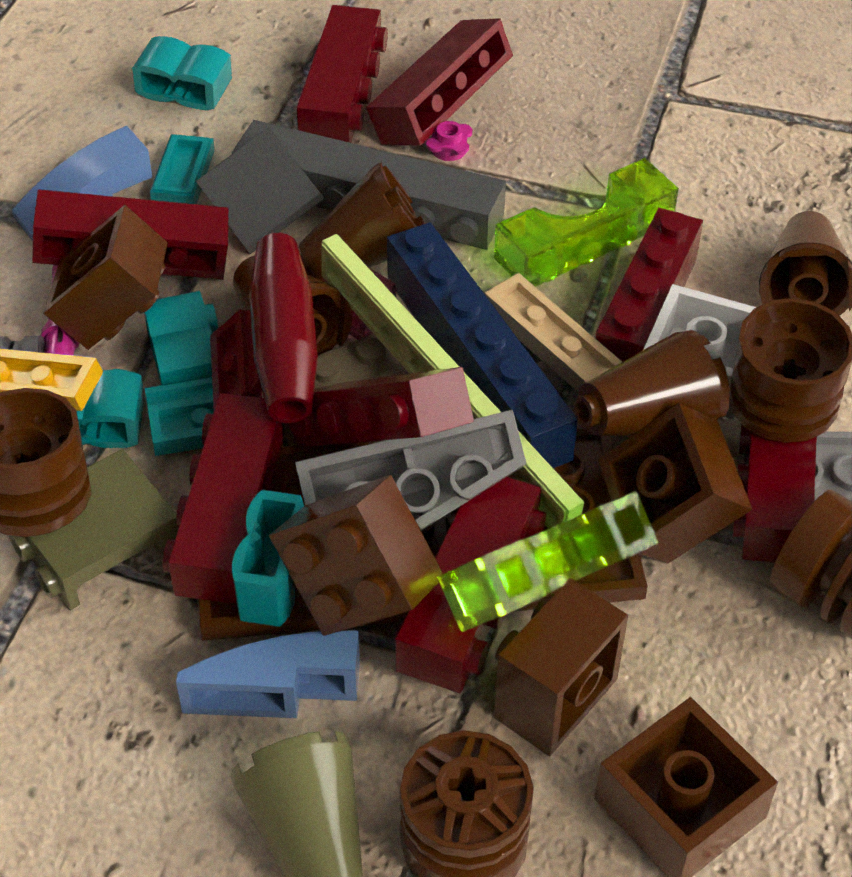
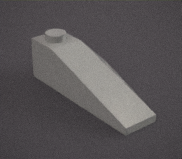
M509 410L476 418L473 423L428 436L385 440L295 462L305 505L392 475L421 531L525 466L526 459L514 412Z

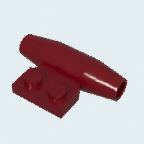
M271 233L263 236L256 246L249 292L250 310H238L210 335L213 405L215 410L220 393L262 398L263 392L267 410L272 419L282 423H295L304 420L311 414L318 352L312 289L296 240L285 233Z

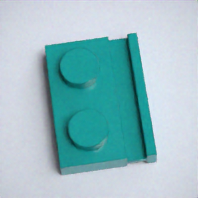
M212 377L145 388L155 456L202 449L204 447L202 442L203 421L207 413H214Z

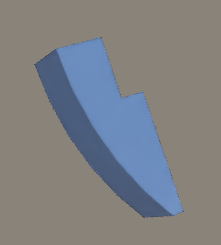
M127 125L97 139L74 153L40 180L12 209L13 217L33 241V222L38 189L113 196L114 193L152 178L148 149Z
M359 630L339 631L323 636L321 631L284 635L245 644L202 660L177 673L176 686L182 713L297 718L299 699L357 701L360 669Z

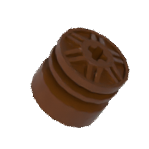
M797 298L772 300L754 308L742 322L730 384L729 402L732 413L746 429L768 440L783 443L808 441L825 433L837 419L844 386L847 382L852 363V333L850 327L833 310L808 300Z
M21 388L0 392V533L21 537L51 533L70 524L85 510L92 494L77 411L65 397L49 390Z
M827 490L806 510L790 533L773 566L769 584L771 589L800 607H807L822 592H825L820 610V620L827 624L834 623L843 614L839 625L840 632L852 639V501L834 490Z
M462 730L438 735L416 750L404 767L400 787V841L405 862L416 877L516 876L526 858L534 786L527 764L512 746L490 734ZM469 798L471 799V801H461V799Z

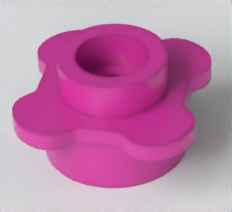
M454 121L442 122L437 126L431 138L426 141V147L440 160H459L469 151L467 139L472 136L473 130L467 124H459Z

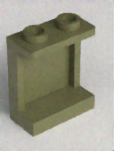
M123 448L87 467L92 494L85 510L70 524L51 533L31 537L9 535L11 544L23 562L32 559L38 567L35 569V574L45 593L50 598L59 595L69 610L80 605L77 588L80 585L153 544L164 554L167 540L176 539L179 529L176 523L177 513Z

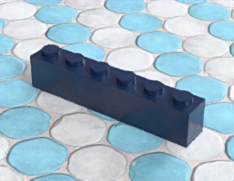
M429 222L388 236V280L414 318L459 367H463L468 377L501 412L513 410L518 431L552 468L573 461L578 423L575 414L433 224Z

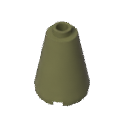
M320 731L283 739L252 753L254 766L244 773L239 763L232 769L231 779L234 789L285 877H363L352 748L348 737L343 732L334 731L337 742L323 743Z

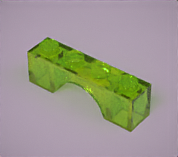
M643 158L609 173L606 202L602 207L591 213L579 216H559L533 207L497 223L495 226L494 259L511 276L520 273L535 287L544 282H550L559 275L581 265L589 264L596 258L620 247H625L643 237L658 207L675 212L679 188L646 158Z
M636 491L529 538L519 540L477 558L437 578L461 632H464L546 596V593L562 587L569 578L578 580L656 545L659 541Z

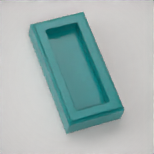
M171 134L150 190L151 200L197 204L202 189L196 181L208 172L215 151L214 138Z

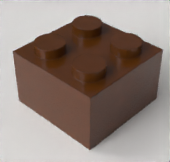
M124 205L59 260L43 314L87 350L103 338L107 341L111 340L120 332L130 316L135 312L140 314L146 312L158 299L160 292L157 289L160 276L165 269L163 262L168 242Z
M680 402L598 459L628 550L667 564L753 510L718 420Z
M392 475L307 504L269 535L323 636L413 610L445 577Z
M569 578L555 594L552 592L546 593L537 603L531 620L520 632L517 630L509 632L496 651L495 659L498 661L497 679L493 686V691L496 693L494 718L550 757L618 679L628 614L572 578Z
M690 696L600 763L594 799L667 877H693L767 817L778 781Z

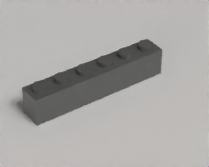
M254 119L232 151L233 154L267 127H270L324 198L315 207L332 210L372 167L382 163V166L386 165L408 193L413 201L410 205L416 217L421 215L425 224L431 222L443 239L485 250L488 249L504 217L505 180Z

